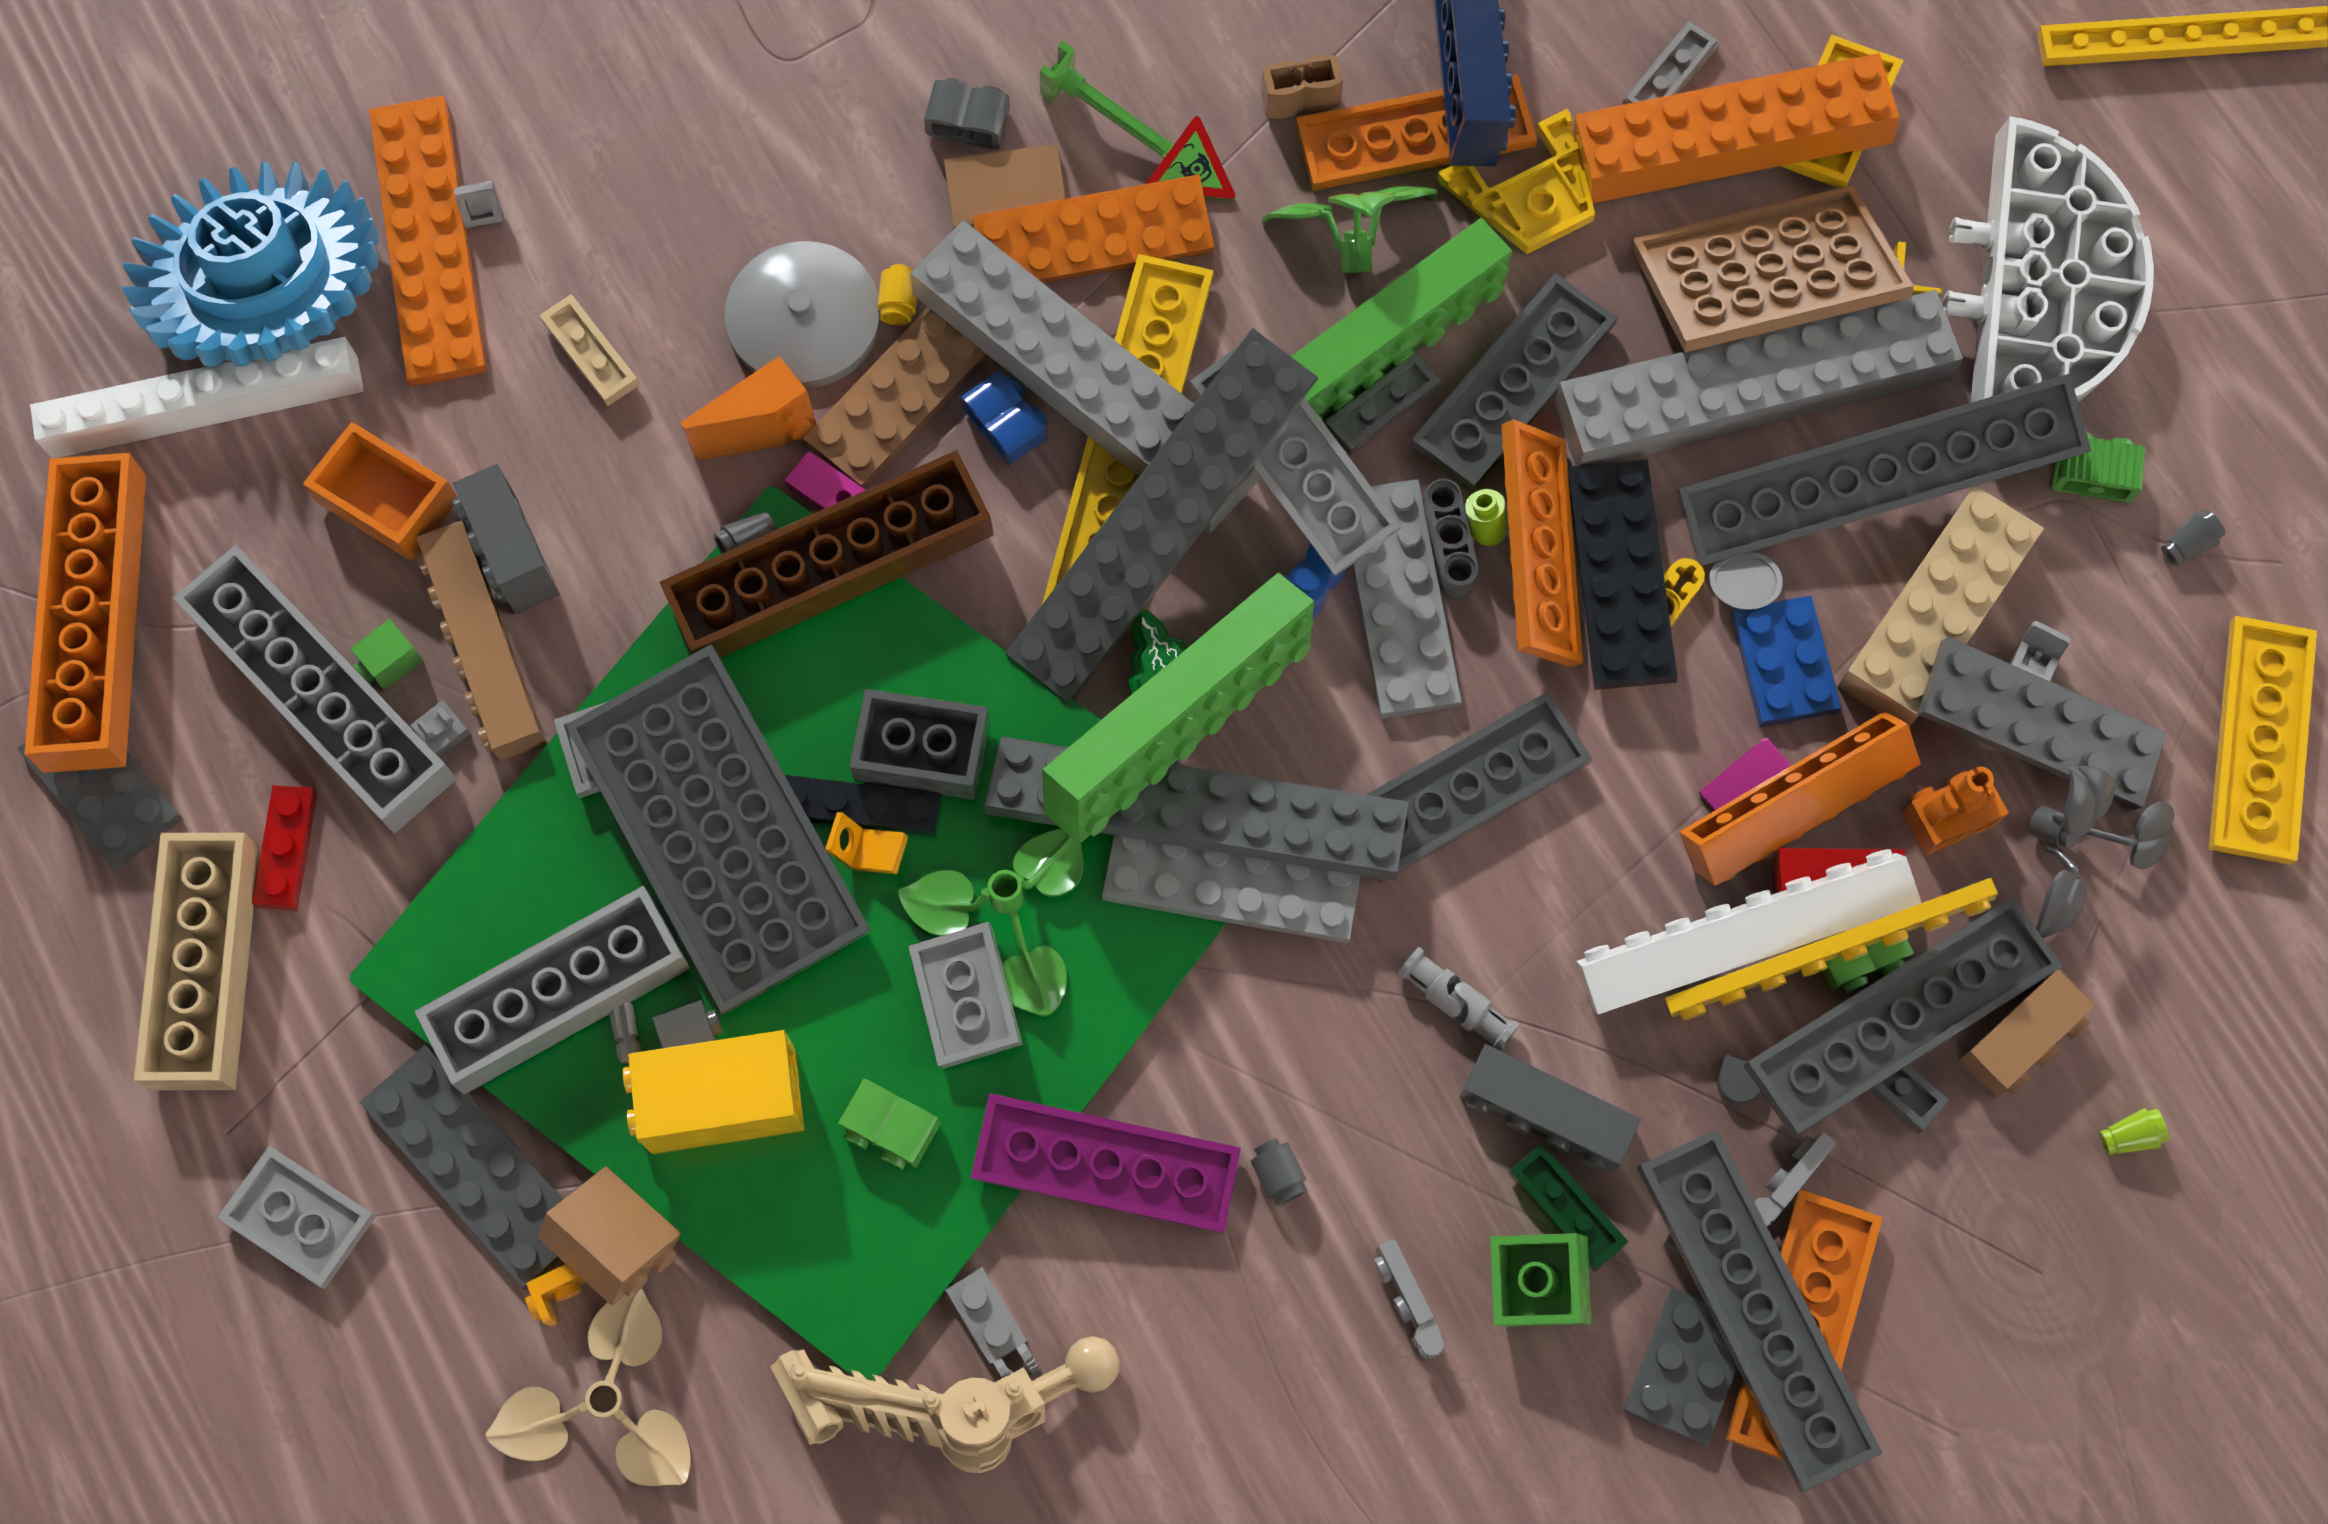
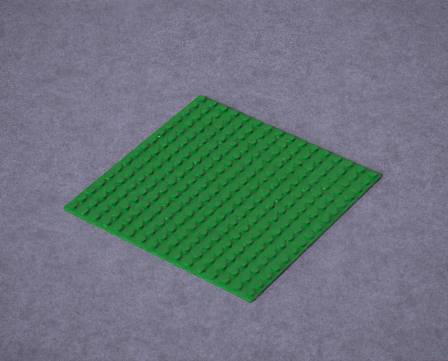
M769 486L739 520L767 512L774 521L776 528L780 529L813 513L778 488ZM717 546L703 562L721 555ZM902 577L720 658L785 775L859 783L854 781L849 766L865 689L988 707L991 724L977 799L971 800L942 795L937 837L905 833L908 836V840L897 874L850 870L829 854L872 932L725 1015L721 1014L601 791L583 798L577 796L558 733H556L352 971L349 978L356 988L432 1046L414 1011L644 886L654 900L691 969L631 1002L639 1035L636 1040L640 1043L641 1051L662 1049L652 1019L653 1017L700 1000L708 1011L715 1009L723 1029V1033L717 1035L718 1040L784 1030L796 1051L805 1131L651 1154L641 1143H638L636 1135L631 1136L629 1132L627 1111L634 1109L632 1093H626L623 1081V1068L629 1067V1063L622 1064L618 1060L616 1045L619 1043L614 1040L610 1014L481 1086L592 1173L597 1174L605 1166L608 1167L681 1233L678 1239L680 1242L850 1375V1370L858 1371L867 1380L873 1381L872 1374L882 1375L944 1294L945 1290L951 1285L1022 1192V1190L970 1179L989 1093L1082 1113L1227 924V922L1104 901L1102 894L1114 835L1099 833L1095 836L1090 835L1081 842L1084 869L1079 884L1069 893L1056 897L1041 894L1035 885L1029 890L1022 888L1024 900L1022 906L1017 910L1028 952L1030 953L1041 946H1048L1054 949L1064 961L1067 971V986L1062 1002L1051 1015L1045 1017L1013 1007L1023 1045L941 1069L938 1067L908 947L936 938L937 936L926 933L908 917L899 898V889L909 886L933 872L952 870L963 874L971 882L974 889V899L972 901L974 903L980 897L981 890L988 888V881L994 873L1000 870L1014 872V857L1024 843L1040 834L1061 828L1056 825L985 814L984 805L1001 736L1070 747L1101 719L1075 700L1065 701L1008 656L1005 650ZM669 603L666 604L575 712L608 702L693 655ZM811 822L826 848L833 825ZM846 828L842 830L840 835V847L843 851L849 843V833ZM987 900L977 911L968 912L969 925L967 928L989 922L992 925L1002 964L1010 957L1021 956L1009 914H1002L994 910L990 900ZM863 1078L924 1109L941 1121L939 1129L917 1168L906 1164L904 1169L901 1170L880 1158L883 1150L871 1144L864 1150L843 1138L846 1130L842 1129L838 1122Z

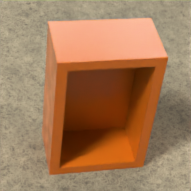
M352 421L303 482L304 487L316 503L411 562L416 557L415 553L421 550L416 537L436 530L454 507L452 500L457 498L456 493L446 479Z

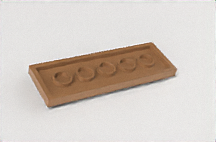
M928 307L803 437L804 444L833 468L866 489L990 356Z

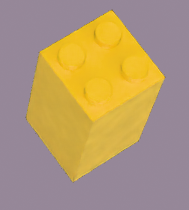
M784 1030L628 1054L629 1067L623 1068V1081L626 1093H632L634 1108L627 1111L628 1128L630 1135H636L638 1143H641L651 1154L805 1131L796 1051Z

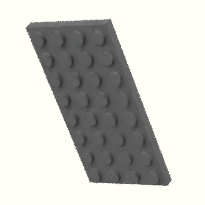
M712 644L565 725L721 1014L725 1015L872 932Z

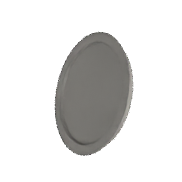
M1751 551L1715 562L1710 571V585L1716 596L1724 603L1734 608L1752 610L1769 605L1779 596L1783 586V577L1778 566L1770 558Z

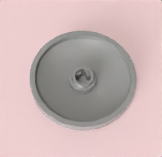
M800 241L786 243L759 254L737 275L726 299L725 326L734 352L752 373L780 356L805 389L820 387L847 376L870 354L878 338L881 326L880 310L877 309L878 292L872 277L865 267L847 252L819 242Z

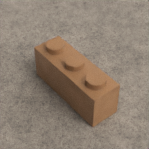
M2057 969L1961 1057L1959 1061L1995 1097L2007 1089L2014 1094L2032 1078L2026 1072L2036 1062L2043 1067L2061 1051L2056 1043L2064 1035L2067 1034L2073 1039L2090 1023L2085 1016L2095 1005Z

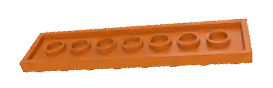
M442 95L369 109L406 380L410 387L486 373L488 371L467 229H465L455 198V188L460 187L446 98Z

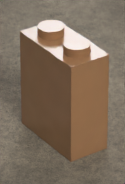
M605 1166L546 1213L537 1238L609 1304L614 1305L625 1294L629 1298L634 1296L646 1283L647 1276L654 1270L661 1273L672 1263L677 1255L674 1248L681 1233Z

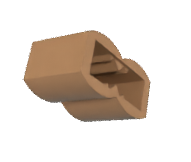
M1327 54L1315 55L1303 60L1301 63L1281 61L1265 67L1262 70L1261 96L1266 117L1285 119L1296 116L1303 110L1317 113L1329 111L1341 104L1343 77L1338 57Z

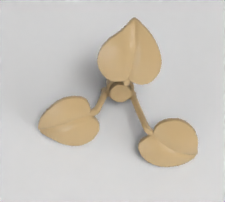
M642 1288L631 1298L625 1294L614 1305L607 1302L598 1311L590 1324L588 1331L590 1352L597 1359L612 1360L605 1381L594 1383L586 1393L585 1402L561 1414L559 1399L547 1389L528 1387L516 1392L504 1403L495 1421L486 1432V1439L492 1446L502 1453L520 1460L542 1461L552 1458L568 1442V1432L562 1422L589 1410L593 1416L600 1419L615 1416L630 1431L618 1441L615 1452L617 1466L625 1478L643 1486L683 1485L687 1481L691 1456L689 1443L680 1423L672 1415L664 1411L650 1410L635 1425L620 1410L623 1402L622 1394L614 1384L620 1362L630 1367L641 1366L656 1355L662 1342L660 1320Z

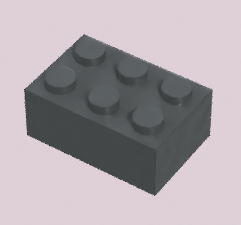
M498 463L453 482L458 497L453 499L452 502L461 521L465 523L469 531L467 533L469 541L476 555H479L484 565L482 567L484 575L491 589L495 591L500 603L509 602L517 614L560 595L516 494Z
M865 689L849 766L854 781L886 787L937 792L945 796L976 800L991 724L988 707Z

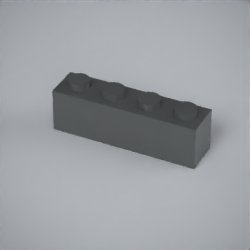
M1484 1044L1460 1095L1461 1098L1467 1100L1466 1106L1471 1110L1485 1116H1489L1490 1112L1506 1119L1504 1124L1510 1129L1528 1135L1529 1131L1545 1138L1543 1143L1549 1148L1567 1154L1568 1150L1584 1157L1583 1163L1603 1173H1606L1608 1169L1615 1172L1621 1165L1641 1121V1118L1487 1044Z

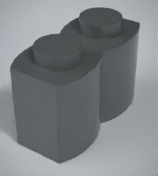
M954 78L935 80L924 118L925 133L941 140L963 141L973 146L1000 149L1010 111L1009 95L994 86L971 88L961 80Z

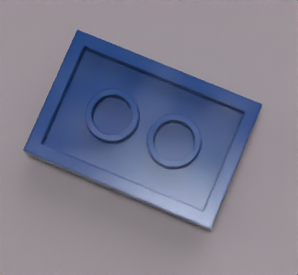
M1812 596L1772 602L1758 609L1744 610L1736 608L1732 610L1730 616L1759 727L1839 713L1841 704Z

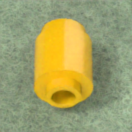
M894 264L881 272L877 309L880 310V319L890 325H907L911 322V317L916 314L917 297L913 295L910 275L913 270L907 265Z

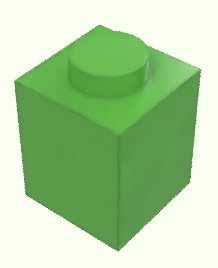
M390 618L350 648L359 659L353 665L368 684L376 680L384 691L423 662V659Z

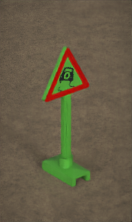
M1063 40L1058 45V63L1056 62L1051 69L1044 65L1040 70L1041 96L1053 103L1062 90L1072 97L1076 95L1160 155L1163 160L1145 184L1200 174L1204 198L1227 201L1235 199L1236 194L1199 116H1195L1175 143L1169 142L1085 82L1086 78L1074 70L1075 49Z

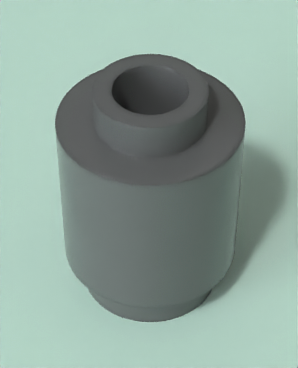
M1276 1138L1254 1149L1257 1156L1250 1162L1267 1197H1273L1277 1206L1283 1205L1308 1191L1304 1184V1181L1307 1179L1289 1142L1279 1144Z

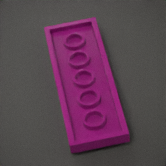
M989 1093L970 1179L1223 1234L1241 1148Z

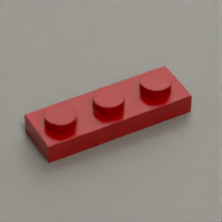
M272 785L252 904L256 908L298 911L318 794L314 788Z

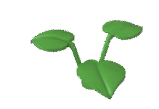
M1396 186L1376 192H1365L1360 195L1341 194L1329 197V203L1353 209L1354 230L1345 231L1344 239L1341 238L1333 215L1330 212L1332 211V206L1324 204H1291L1265 215L1262 218V224L1264 225L1273 218L1302 219L1317 217L1327 221L1333 235L1335 250H1341L1342 272H1367L1373 270L1372 247H1375V236L1382 207L1393 200H1407L1424 195L1435 201L1437 199V190L1427 187ZM1361 213L1368 217H1371L1373 214L1368 237L1367 230H1361Z
M1062 829L1048 831L1024 843L1014 857V872L1000 870L994 873L988 881V888L981 890L980 897L974 903H972L974 889L971 882L963 874L952 870L933 872L915 883L899 889V898L908 917L920 929L937 937L967 928L969 925L968 912L977 911L987 900H990L991 906L997 912L1009 914L1021 956L1010 957L1002 964L1013 1007L1042 1017L1051 1015L1058 1008L1063 1000L1067 986V971L1064 961L1054 949L1048 946H1041L1030 953L1028 952L1017 910L1022 906L1024 900L1022 888L1029 890L1035 885L1041 894L1056 897L1069 893L1079 884L1084 869L1082 844H1078Z

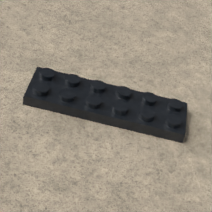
M1648 459L1569 466L1570 499L1594 690L1676 683L1677 669Z

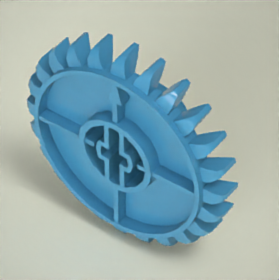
M268 161L261 162L258 190L250 191L240 171L236 167H232L229 169L231 195L221 196L207 179L202 178L199 180L201 196L205 203V207L200 211L179 195L174 194L171 196V201L182 224L177 227L151 214L148 220L163 246L133 237L131 242L146 265L123 262V268L135 286H122V291L133 306L129 310L138 326L147 332L153 343L160 348H170L177 358L191 360L199 356L204 366L212 367L222 364L224 360L232 361L235 367L247 366L252 360L262 358L267 362L278 360L282 353L289 350L301 351L309 347L310 340L318 335H329L336 329L334 323L341 316L351 315L358 308L354 298L356 295H363L369 291L373 283L369 273L375 270L379 263V253L376 249L379 243L378 230L364 198L361 197L357 201L355 200L348 181L344 180L335 192L326 169L321 168L309 190L308 182L299 163L293 162L285 187L280 188Z

